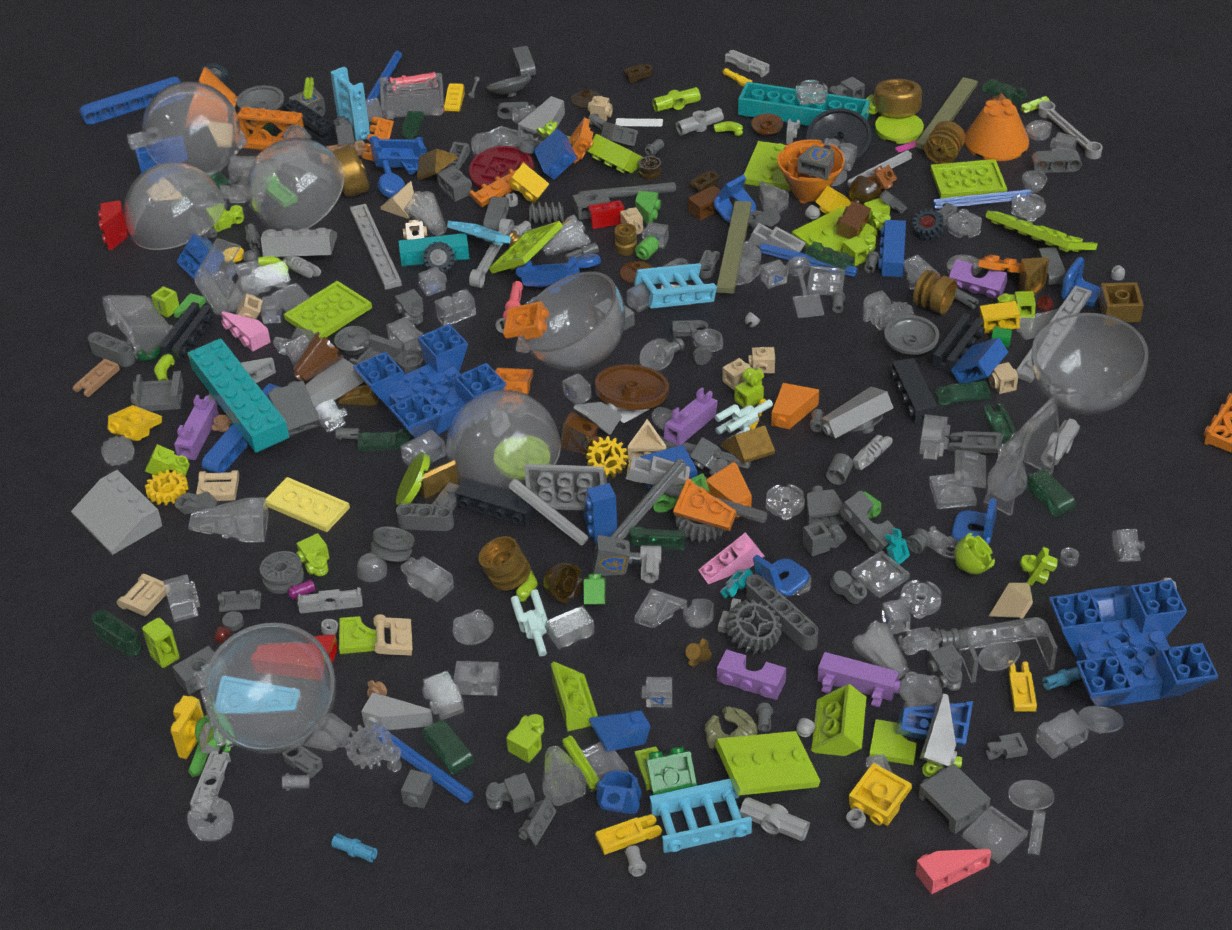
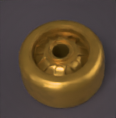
M889 79L878 83L874 89V106L876 111L883 116L893 118L909 117L915 115L921 109L922 89L914 81Z
M348 145L331 152L330 159L345 196L354 197L367 192L370 185L366 177L362 160L359 159L355 147Z

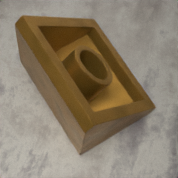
M440 149L419 155L418 180L437 174L458 158L457 155Z
M1050 258L1022 259L1018 283L1020 292L1033 291L1035 296L1046 286Z
M765 426L736 434L721 444L723 448L744 463L775 454V449Z
M455 461L440 465L424 474L419 492L425 499L441 492L448 482L458 484Z

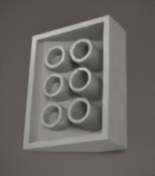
M303 228L292 231V229H284L282 231L266 230L261 236L263 257L331 255L337 239V232L326 228H318L316 230Z
M524 465L526 487L554 509L584 510L586 489L607 484L604 467Z
M118 470L101 478L71 511L79 522L112 555L163 526L158 509Z

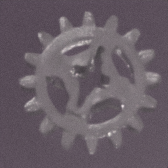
M366 722L364 728L358 725L357 732L351 731L353 737L346 738L348 745L345 746L348 752L347 756L355 766L359 764L361 769H364L366 765L372 769L375 763L381 766L380 760H388L386 754L392 753L390 746L394 745L389 731L386 730L384 725L379 727L377 722L373 726ZM356 748L359 750L360 755L356 753Z

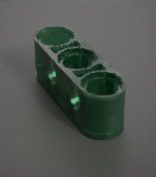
M1045 469L1025 476V485L1028 490L1053 515L1059 516L1075 508V500L1072 495Z
M105 610L97 611L92 615V623L98 637L128 656L140 653L142 645L138 632L134 628Z
M443 719L422 729L426 741L452 774H456L474 764L469 750Z

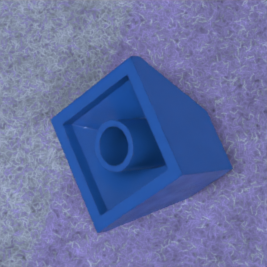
M627 710L589 718V722L606 752L645 744L651 727L641 710Z

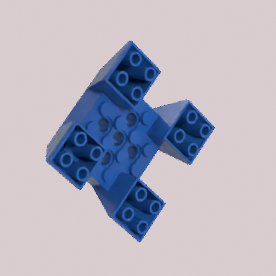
M450 324L418 337L426 365L405 375L404 371L386 351L353 366V369L419 443L483 414L506 386V382L487 363L465 373H459L468 343Z
M1172 580L1131 585V618L1109 622L1103 621L1090 591L1049 597L1060 628L1078 660L1076 665L1087 692L1097 708L1181 696L1218 679V674L1203 643L1170 647L1166 640V637L1187 612Z

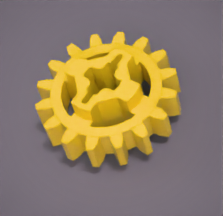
M607 436L606 440L603 441L599 437L598 443L593 441L592 446L588 447L587 451L589 453H587L586 459L590 460H588L587 465L604 467L606 478L608 474L615 477L616 471L620 474L622 468L626 467L627 463L625 461H627L628 456L624 454H626L627 449H622L623 443L617 444L616 438L610 441L609 436ZM610 453L608 459L604 462L606 455Z
M166 470L165 473L159 471V475H152L153 479H148V484L145 485L147 497L150 498L151 502L156 501L157 505H160L162 502L167 505L170 501L174 504L175 500L181 495L186 494V490L189 489L186 476L183 477L182 472L177 474L176 470L172 473L169 470Z

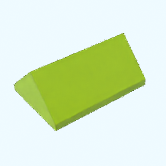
M553 661L551 663L552 684L567 731L590 727L589 718L597 717L598 715L585 675Z

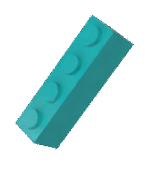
M462 233L399 240L401 265L425 264L423 260L424 250L429 244L439 241L447 243L452 248L455 256L454 261L469 259L467 235Z

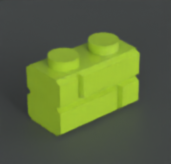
M156 618L143 626L142 630L150 656L162 668L179 659L180 656L172 629L161 618Z

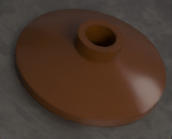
M761 114L753 118L751 126L757 133L769 135L777 133L783 128V120L774 114Z
M642 261L629 262L621 267L620 277L625 282L634 284L638 269L653 267Z

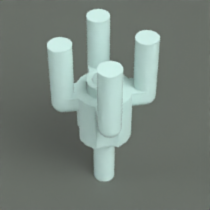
M768 399L755 408L749 405L741 410L736 404L715 415L717 422L732 415L731 420L715 429L718 435L725 431L731 433L737 428L741 431L736 434L749 431V426L758 421V414L773 406L772 401Z
M535 589L530 592L535 609L529 610L526 613L523 612L519 597L513 596L511 602L520 630L526 633L528 639H534L539 656H545L547 651L542 636L546 633L545 626L548 625V619L538 590Z

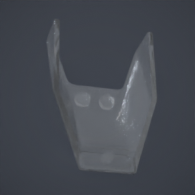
M1052 396L998 451V459L984 502L989 504L990 498L996 499V509L1009 516L1013 514L1018 474L1023 458L1024 462L1050 475L1053 473L1060 433L1056 397Z

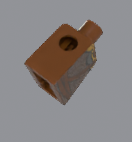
M570 412L563 424L560 448L587 455L589 453L587 451L588 447L592 446V442L596 441L598 443L597 424L574 412Z

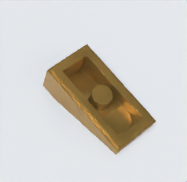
M368 385L358 386L342 395L339 399V404L377 405L379 397Z

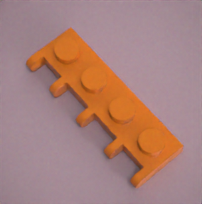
M372 117L371 122L377 125H370L369 130L375 133L374 135L368 134L367 140L369 141V138L372 136H377L378 139H390L394 121ZM366 143L364 148L370 151V153L363 152L362 157L374 161L370 147L371 144Z
M508 170V175L502 178L499 176L495 177V182L488 186L482 184V189L477 192L471 190L469 195L481 207L489 204L492 196L502 197L514 190L509 181L517 170Z

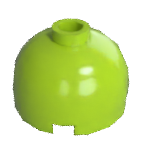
M969 533L956 545L954 550L956 565L959 569L969 574H981L994 566L995 558L991 559L990 555L993 552L980 536L973 537L971 536L973 533Z

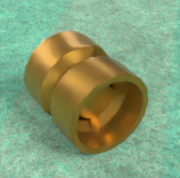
M629 223L619 224L614 229L615 251L624 256L632 255L635 253L637 246L636 227Z

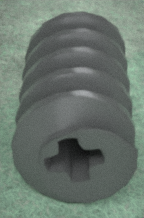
M540 202L537 204V207L531 203L529 208L530 224L532 219L535 224H538L539 219L544 224L546 219L548 223H551L552 219L557 222L559 218L564 223L563 206H561L560 202L557 203L556 207L553 202H551L550 207H548L547 202L544 203L543 207H541Z

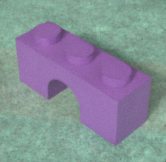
M956 259L949 277L957 280L958 289H966L974 294H984L989 298H998L1002 295L1007 283V273L989 269L985 277L975 278L972 276L974 273L973 264Z
M726 649L717 667V681L777 700L786 682V668L766 662L761 670L749 671L746 669V655Z

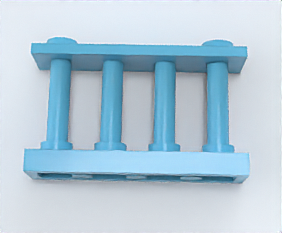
M345 67L331 71L337 117L346 116V118H349L354 129L355 141L367 139L370 130L363 83L352 85L349 82L348 70Z
M700 263L638 269L634 282L635 286L646 285L650 291L648 301L650 308L714 302L717 286L714 283L704 284L699 278ZM693 280L696 285L688 286L685 281ZM669 282H677L680 287L673 288ZM661 283L664 289H656L654 284Z
M731 779L650 796L651 814L654 816L661 815L667 835L662 836L664 853L677 852L681 849L734 837H743L752 833L751 816L741 818L735 798H739V795H737ZM726 801L733 820L720 823L713 803ZM705 806L711 825L698 828L691 808ZM682 810L689 830L676 833L670 813Z

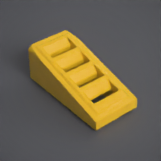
M449 84L444 111L460 112L465 95L463 84Z

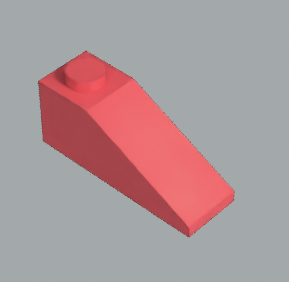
M989 849L949 850L925 854L917 860L916 875L928 891L933 894L988 867L991 851Z

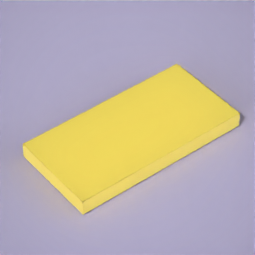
M288 477L264 500L265 506L325 532H328L350 508L348 502Z

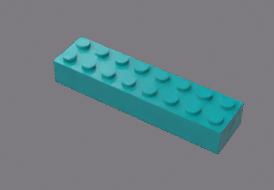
M746 82L738 99V115L756 117L761 114H774L779 116L783 122H788L791 119V122L796 123L797 120H800V124L809 126L819 114L835 108L853 110L868 120L870 100L752 82Z
M221 338L188 352L192 370L255 453L289 438L285 419Z

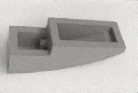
M758 223L748 241L758 247L765 243L800 252L806 243L778 227L771 230Z
M632 455L628 464L626 479L640 483L656 484L675 462L653 456L650 461ZM686 466L672 484H685L687 477L689 478L690 467Z

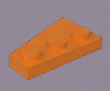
M688 477L673 511L676 516L730 531L737 514L736 510L707 493V490L694 484Z

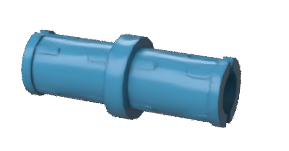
M1074 667L1068 670L1061 669L1056 674L1043 677L1042 681H1047L1043 683V686L1046 690H1051L1062 685L1068 686L1071 682L1082 679L1078 668Z
M339 833L333 837L331 843L333 848L345 851L351 857L357 856L369 862H373L376 859L378 852L376 848L361 843L359 839L347 838Z

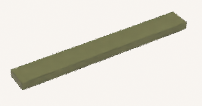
M965 77L961 79L916 142V148L924 150L925 142L936 124L942 121H953L977 87L978 81Z
M735 201L717 284L718 293L735 292L752 202Z

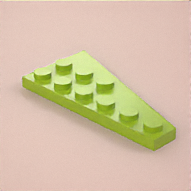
M987 211L986 218L991 219L992 223L997 225L1004 224V228L1010 230L1017 229L1018 233L1022 235H1032L1031 238L1034 240H1045V244L1050 246L1057 245L1062 251L1096 250L1098 243L1082 242L1083 239L1079 237H1067L1066 233L1042 225H1032V222L1017 220L1014 216L998 211Z

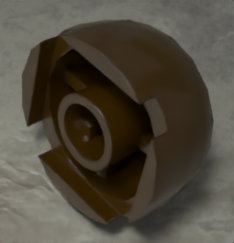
M861 175L857 176L849 186V197L852 201L864 205L866 202L880 198L879 196L882 194V191L877 184L869 183V178Z
M567 562L553 564L548 568L543 580V587L547 595L551 599L565 604L569 603L567 601L571 597L575 600L583 585V578L580 577L581 569L577 565Z

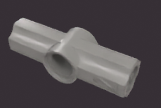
M719 107L706 112L695 111L692 117L678 121L676 129L680 135L692 131L703 132L707 129V126L722 121L724 115Z
M1064 420L1059 430L1053 432L1048 447L1042 454V460L1046 465L1051 467L1057 465L1064 453L1067 454L1069 452L1073 439L1080 427L1076 420Z
M748 797L745 798L740 809L742 817L751 816L752 821L761 824V827L770 834H778L780 832L802 841L805 839L810 827V822L788 814V811L779 804L769 806Z

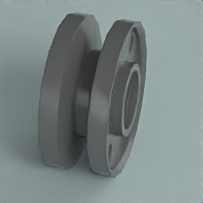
M389 526L379 527L373 532L370 550L381 559L396 562L405 561L412 555L411 548L414 545L415 539L411 533L403 529Z
M274 552L267 556L260 565L263 585L272 593H288V588L291 585L296 586L303 583L305 576L301 559L293 552Z

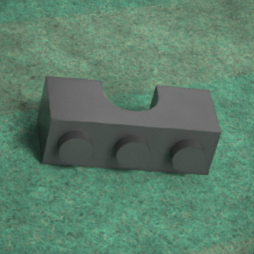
M861 490L845 501L839 512L843 519L848 521L854 528L855 532L865 540L869 548L879 555L890 546V543L885 539V534L893 535L892 528L895 527L888 520L882 524H875L869 520L868 514L874 504Z

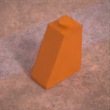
M783 383L772 410L771 426L791 429L818 406L819 389Z
M735 462L707 479L710 490L707 493L751 507L752 495Z

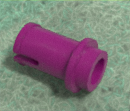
M311 579L296 586L291 585L288 588V594L292 600H298V594L306 595L315 592V586Z

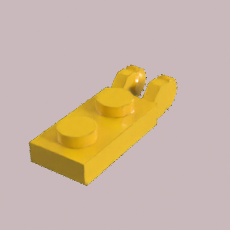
M1009 662V683L1014 712L1036 711L1037 703L1028 662H1022V672H1016L1014 662Z
M653 814L597 831L595 836L605 855L646 839H653L661 835L662 829L659 825L652 827L657 820Z

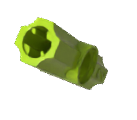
M697 87L680 92L672 90L668 95L654 98L652 105L655 112L671 108L680 110L686 104L701 100V95Z

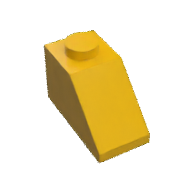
M829 186L824 189L816 200V203L820 205L819 209L825 214L842 206L849 207L852 203L846 196Z

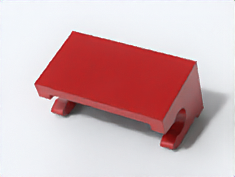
M618 200L589 205V220L592 228L597 229L621 224L620 212L624 211L622 202Z

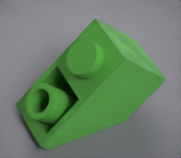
M638 191L635 200L636 208L643 216V221L647 225L652 226L654 220H657L658 210L661 208V200L658 199L657 192Z
M589 574L588 578L584 579V604H605L606 577H601V574Z

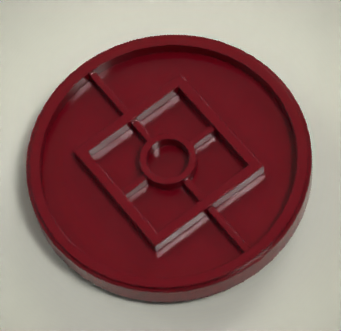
M492 147L482 151L472 160L469 166L470 180L480 190L482 189V184L488 186L495 182V177L499 176L502 178L509 174L508 170L512 169L515 171L519 169L520 164L523 162L534 171L533 160L528 153L520 151L517 147Z

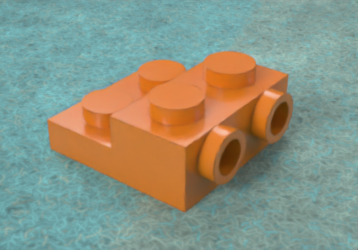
M585 117L569 138L577 157L573 162L575 164L584 157L587 148L590 149L594 142L592 140L593 132L590 131L589 127L590 120Z
M542 301L508 308L503 332L505 338L523 335L525 340L543 337V332L547 331L545 320L549 318L548 309L544 307Z
M496 369L495 372L506 382L505 388L498 395L499 397L514 395L521 398L528 396L533 369Z

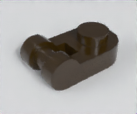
M640 64L624 70V75L630 83H636L638 79L648 78L653 74V68L649 64Z
M714 171L704 172L692 179L689 187L694 190L697 189L699 193L718 183V174Z

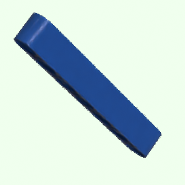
M171 77L83 105L79 113L85 123L94 124L179 97L185 93V86L179 78Z
M270 383L262 391L268 398V392L280 386ZM234 424L203 458L202 468L213 473H224L249 445Z

